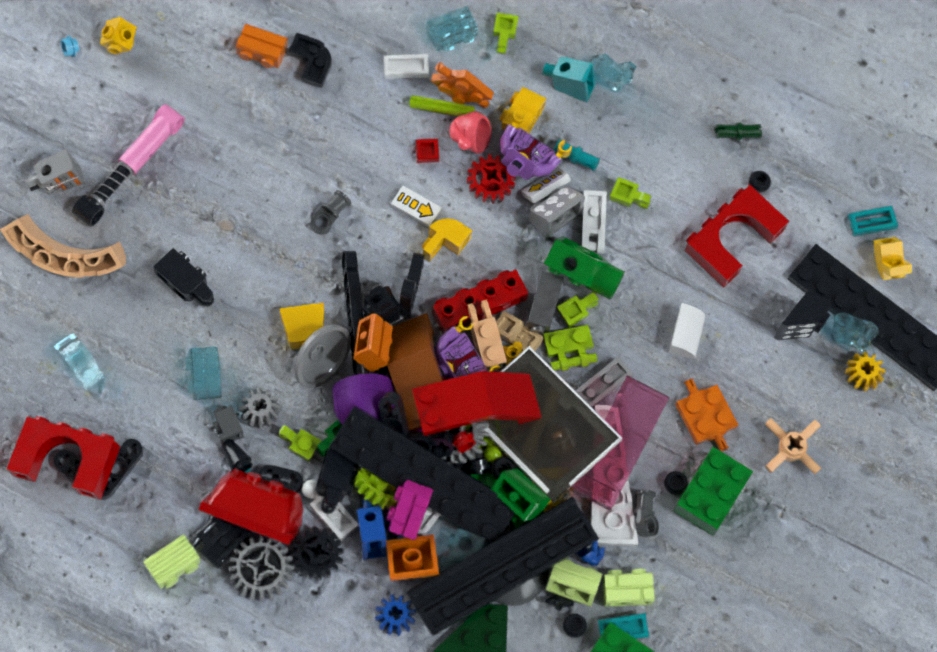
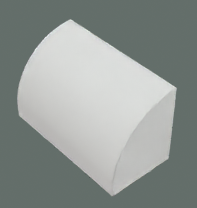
M681 304L668 353L695 360L706 317L700 309L688 304Z

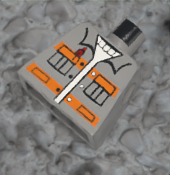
M67 149L36 163L34 167L37 175L26 179L31 191L43 187L49 194H55L85 184L79 163Z

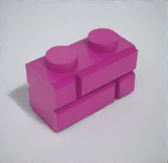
M406 480L403 487L398 486L394 500L398 501L396 508L391 507L387 517V521H390L389 531L399 535L402 534L404 537L412 540L416 539L433 490L423 485L420 486L418 483Z

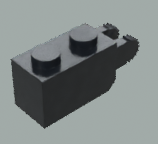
M172 248L153 266L155 275L183 301H192L195 298L204 306L212 305L214 303L213 291L207 286L206 273L199 266L195 268L191 265L189 257L184 252L180 251L178 253Z
M377 286L369 292L368 296L364 297V318L371 314H377L383 321L389 324L400 319V304L396 301L389 286L383 288L382 286Z
M328 447L324 455L315 488L317 494L323 497L321 509L323 513L328 515L334 512L335 507L339 502H342L345 495H350L354 482L350 481L351 475L354 476L358 468L357 463L331 447Z

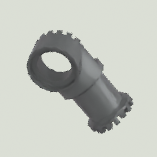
M336 190L332 199L328 203H324L314 213L311 219V227L315 233L320 235L327 234L331 230L332 224L339 218L338 214L346 206L349 207L351 205V200L346 197V194L344 195V192ZM324 218L328 221L326 227L319 228L315 225L316 220Z
M643 489L636 490L637 502L634 516L637 517L635 524L637 526L636 530H638L637 534L641 537L655 536L659 531V523L653 511V498H655L656 492L651 490L646 492L647 490L644 491ZM646 522H648L649 531H647Z

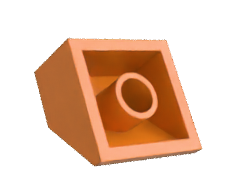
M434 534L417 536L414 540L402 538L386 541L390 581L439 575Z

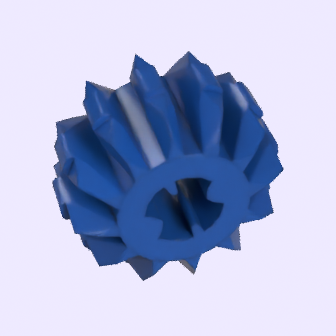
M392 594L390 595V602L384 598L381 600L384 607H376V612L380 613V615L375 616V621L382 622L379 625L380 630L388 627L387 635H391L394 629L397 636H401V628L409 632L410 627L408 624H415V619L411 616L416 614V609H408L412 605L411 600L403 604V595H400L399 600L395 601V596ZM392 611H397V614H402V616L399 615L398 620H395L393 616L389 615H392Z

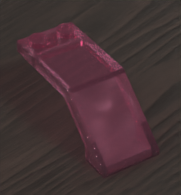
M627 375L605 418V421L622 437V441L573 484L569 490L611 511L670 397ZM599 433L586 456L605 440Z

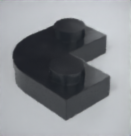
M296 32L288 52L290 56L308 61L301 76V81L323 88L332 65L331 54L322 41Z

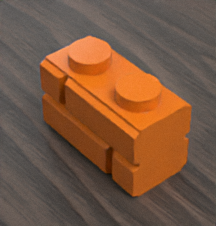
M249 24L244 25L236 43V51L240 58L246 61L256 60L266 68H279L288 48L287 37Z
M371 314L359 320L353 359L359 364H363V367L370 372L385 367L390 360L389 349L392 343L393 326L383 321L377 314Z

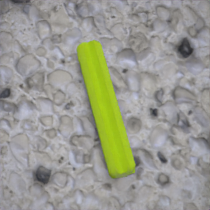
M412 95L409 101L411 108L452 116H461L475 111L474 106Z

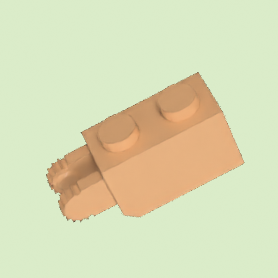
M481 301L482 311L485 319L478 321L476 308L473 303L468 304V312L471 319L469 326L473 323L470 331L475 349L486 368L507 362L495 317H492L488 301Z

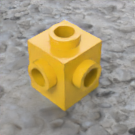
M122 17L106 20V24L101 32L100 45L107 48L108 52L116 55L130 51L134 45L137 26Z

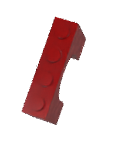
M751 185L745 189L740 188L733 195L732 198L734 200L731 203H724L718 209L716 217H709L702 224L701 227L703 229L698 233L693 232L686 240L685 252L723 288L740 273L743 265L722 245L719 237V231L722 227L733 222L748 224L771 244L786 230L789 220Z
M36 416L35 419L26 417L6 470L14 477L36 482L46 455L58 445L74 444L80 447L82 460L72 488L80 495L101 500L120 446L114 440L115 438L109 434L101 433L99 436L86 428L72 429L70 425L63 422H57V424L49 423V420L44 417Z

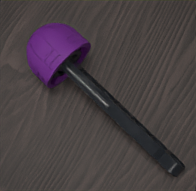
M343 251L342 271L348 328L351 337L353 376L346 377L333 386L334 410L342 425L355 405L382 421L379 402L386 392H394V384L386 376L370 374L369 370L363 367V364H359L353 359L359 320L364 317L356 251Z

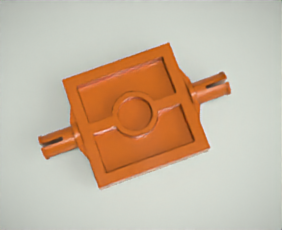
M442 62L436 65L435 70L439 73H433L431 82L441 92L451 97L453 102L458 104L475 102L483 109L489 106L490 102L488 100H492L494 92L467 69L452 70L447 68Z
M693 378L688 379L684 384L690 395L677 401L675 406L693 441L698 445L705 441L714 440L721 452L727 450L729 447L723 435L737 428L738 423L718 385L698 390Z

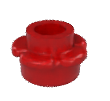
M466 431L458 433L454 437L453 446L460 453L468 451L476 444L473 439L474 434L467 433Z

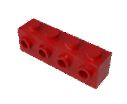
M516 269L513 271L505 270L499 273L497 278L490 281L489 279L482 280L472 289L464 288L449 299L444 297L437 300L432 307V314L442 334H444L453 326L457 327L459 320L464 316L468 317L462 321V326H469L471 319L468 312V304L473 303L476 308L478 321L485 319L481 301H488L493 316L527 301L528 291Z

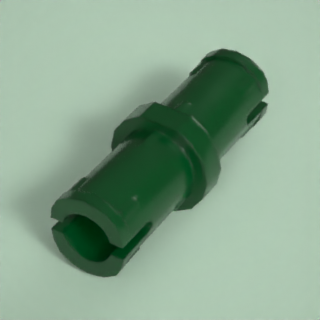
M736 122L735 125L716 124L715 133L718 134L715 136L717 139H760L762 136V129H759L761 124L742 125L741 122Z

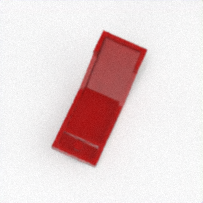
M480 371L412 389L424 436L488 419L518 420L519 424L542 419L530 374Z

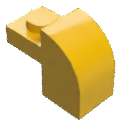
M451 218L435 221L429 226V237L422 245L425 259L431 262L443 245L456 255H459L471 240L472 230L460 221Z
M890 237L873 240L875 261L878 272L883 280L906 277L905 274L912 273V264L904 259L903 242L900 239Z

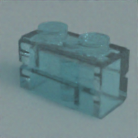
M468 6L427 21L426 31L437 52L440 50L449 51L455 47V44L473 41L477 36L478 26Z
M218 347L189 349L190 356L185 357L186 371H191V379H187L188 393H192L194 400L221 398Z

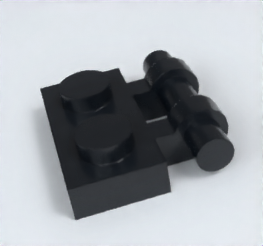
M210 515L208 517L209 520L201 529L197 528L193 532L194 536L189 542L194 548L200 542L204 543L205 546L200 550V554L218 569L234 553V550L251 535V532L244 527L231 522L226 523L222 519ZM217 526L220 530L211 539L208 534Z

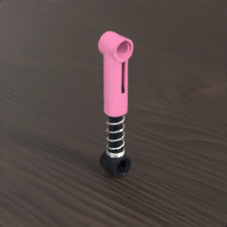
M167 104L161 106L149 126L118 159L117 169L112 170L109 177H105V182L99 184L97 191H93V194L90 196L83 195L78 199L72 209V213L90 227L96 225L104 214L105 209L103 207L105 202L110 200L109 197L116 193L115 190L122 186L125 179L128 180L127 177L129 175H136L170 135H174L180 130L184 124L185 117Z

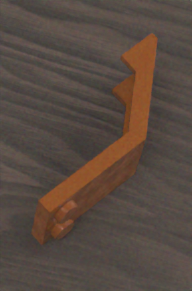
M427 313L393 326L391 335L390 360L387 366L396 392L403 400L410 431L422 428L412 389L444 381L434 354L432 336L435 334Z

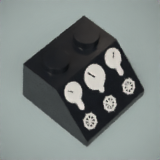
M809 289L782 322L774 338L776 340L808 338L814 331L819 333L831 316L828 311L832 305Z

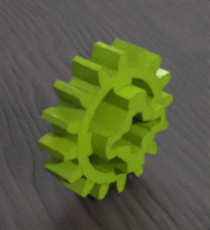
M362 467L354 479L356 481L354 486L359 488L358 493L364 494L365 500H368L373 505L379 504L382 509L385 506L389 510L391 507L396 508L398 501L394 500L398 488Z

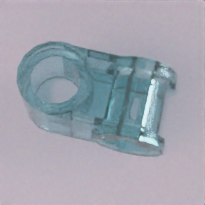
M848 313L835 315L831 332L832 339L837 343L848 345L859 351L869 350L871 340L878 334L877 326L870 321L862 320Z

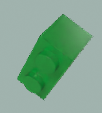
M518 468L502 472L491 488L497 493V497L523 521L531 520L541 515L551 500Z

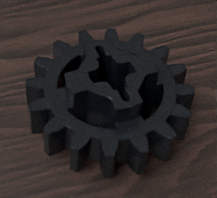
M314 527V533H310L306 529L305 537L297 536L300 543H293V549L297 552L292 553V558L298 559L294 562L295 568L302 567L300 569L301 575L308 572L309 579L317 575L318 580H321L322 574H326L330 578L331 570L336 572L339 570L336 563H343V558L339 555L344 554V549L338 548L342 541L341 539L334 540L336 537L335 532L328 535L327 528L319 532L318 528ZM317 539V541L308 544L309 541ZM327 542H329L333 547L334 553L331 550L327 549ZM318 549L322 550V554H320L318 558H315L314 553H316ZM302 554L309 558V566L304 562ZM328 563L327 566L319 568V566Z

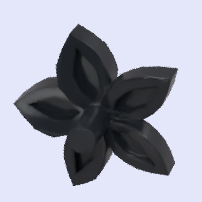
M550 592L551 597L545 599V603L555 604V609L558 611L562 610L563 607L569 608L574 606L573 600Z

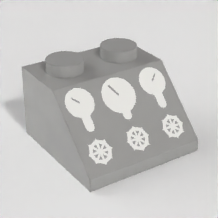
M564 186L560 190L555 189L548 195V199L543 202L538 201L530 208L529 220L541 235L547 239L581 214L585 196L568 186Z

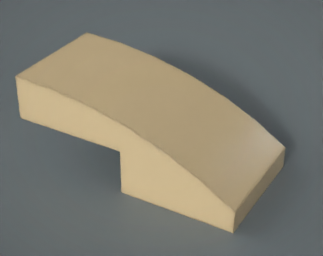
M503 311L496 320L500 338L510 345H513L516 341L521 342L523 346L522 351L530 346L536 352L544 341L542 335L530 332V328L524 326L523 321L506 311Z

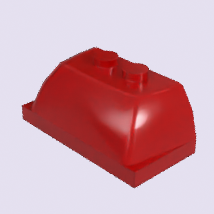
M232 469L224 475L213 491L201 501L199 510L287 545L299 533L303 519V505L299 493L284 488V485L280 482L263 480L257 473H245L237 469Z

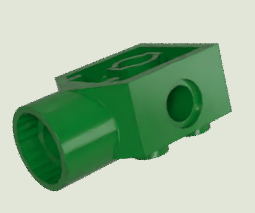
M564 236L555 240L544 262L545 265L549 266L547 270L553 274L560 276L562 273L568 276V281L574 285L580 286L583 284L589 290L609 300L612 299L625 274V271L610 264L603 256ZM570 257L575 259L576 267L570 265Z

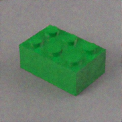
M712 447L673 512L714 536L753 471L715 447Z

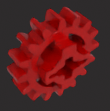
M488 154L487 160L480 156L479 163L473 161L472 169H468L467 175L469 177H467V184H471L469 191H476L475 198L477 199L482 196L484 203L487 201V198L491 199L492 204L495 203V198L502 202L504 194L510 196V189L515 188V182L513 181L516 180V176H511L507 172V167L502 164L499 155L492 159L491 154ZM503 173L505 174V177H506V183L504 182V179L502 178V174H503ZM477 175L479 176L478 178L481 180L480 184L477 183Z

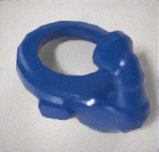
M596 541L590 548L586 547L576 554L583 561L589 563V565L597 566L604 557L605 548L598 549V541Z

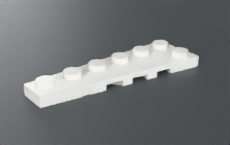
M595 405L594 410L622 437V441L592 467L591 526L599 537L598 545L637 547L638 537L635 517L633 515L619 407ZM593 429L594 450L605 440L595 429Z

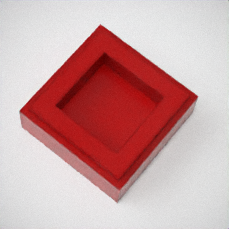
M438 138L415 140L417 163L439 162Z

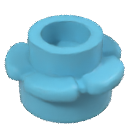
M67 35L66 38L61 39L63 54L66 57H75L76 52L79 51V44L76 38L73 39L70 35Z

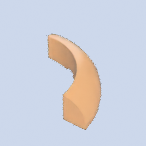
M29 214L18 218L0 229L6 240L16 251L21 252L38 267L55 274L78 278L100 276L113 272L126 264L125 252L120 241L99 249L69 247L46 235L33 222Z

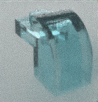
M606 53L594 55L589 61L594 67L596 85L619 93L623 86L632 80L633 73L637 67L631 61L617 64Z
M74 333L53 346L85 390L105 377L91 353Z

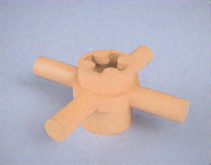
M772 418L765 423L780 439L779 453L765 465V468L770 473L784 461L794 462L799 459L814 475L821 470V467L806 453L808 447L806 440L821 427L818 421L814 420L801 433H786ZM790 442H793V444H794L797 448H793V449L790 451V450L788 449V446L790 445Z

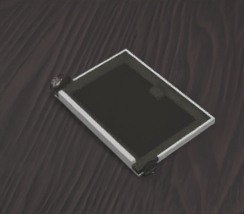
M529 346L501 372L530 374L542 419L519 424L518 420L488 419L482 422H487L490 425L484 429L485 432L490 434L488 438L553 503L556 500L562 502L570 494L568 489L620 443L622 437Z

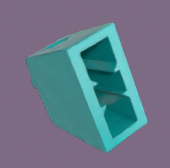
M562 56L556 65L546 62L543 67L542 75L552 78L555 90L583 102H588L596 85L592 63Z

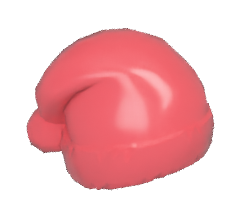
M473 111L458 116L450 125V138L458 143L461 150H470L480 154L487 148L491 140V124L488 118L480 112Z

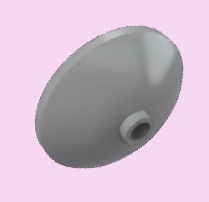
M331 324L319 328L306 339L295 361V376L300 384L307 388H316L330 381L339 372L350 351L351 337L349 332L341 325Z

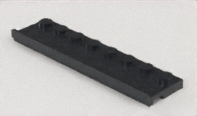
M571 497L440 572L439 575H435L407 591L406 594L433 637L598 541L599 537L585 514L580 510L575 498Z

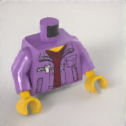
M516 109L510 118L511 125L508 124L500 139L501 153L504 155L501 162L507 167V172L511 176L519 175L525 180H529L533 176H547L561 162L560 159L562 157L565 158L570 155L572 146L568 150H563L562 147L565 145V140H562L558 145L557 153L554 154V150L521 128L517 129V126L521 125L526 119V113L522 119H517L515 114L518 109Z
M468 316L462 317L457 327L453 326L439 338L435 347V357L444 380L480 371H488L466 333L461 335L463 330H469L473 327V323L468 328L462 326V321ZM492 366L490 368V371L493 372L494 370L499 369L500 366Z

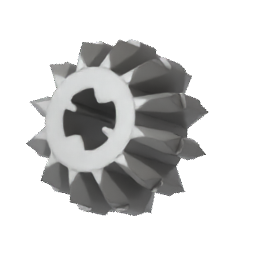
M258 388V394L249 391L250 398H242L244 405L240 407V411L245 413L242 416L244 421L250 420L249 424L251 427L255 426L258 422L259 428L262 429L264 422L271 426V418H279L277 411L281 410L280 404H277L278 397H271L270 390L262 394V389ZM262 405H264L265 410H256V407L260 408Z

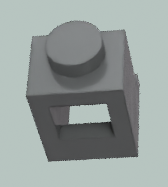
M222 406L213 411L216 421L212 423L217 435H220L221 445L230 439L236 441L244 437L242 427L232 406Z

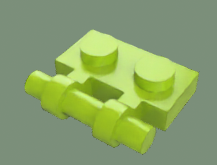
M589 325L544 333L543 339L548 358L555 356L558 358V361L550 362V366L554 371H567L570 367L580 365L581 367H587L590 363L597 362L596 353L587 355L585 351L594 347ZM578 353V357L567 359L565 354Z

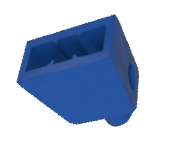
M363 499L360 501L361 509L357 510L363 560L387 557L386 535L381 507H375L368 500Z

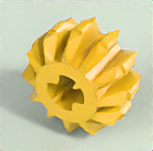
M865 351L861 356L856 353L853 356V360H848L847 366L849 368H846L845 374L850 375L847 379L848 383H856L854 389H858L859 386H862L864 392L869 387L876 389L877 383H882L884 380L881 375H884L885 369L880 367L883 364V360H874L876 354L868 357V353Z

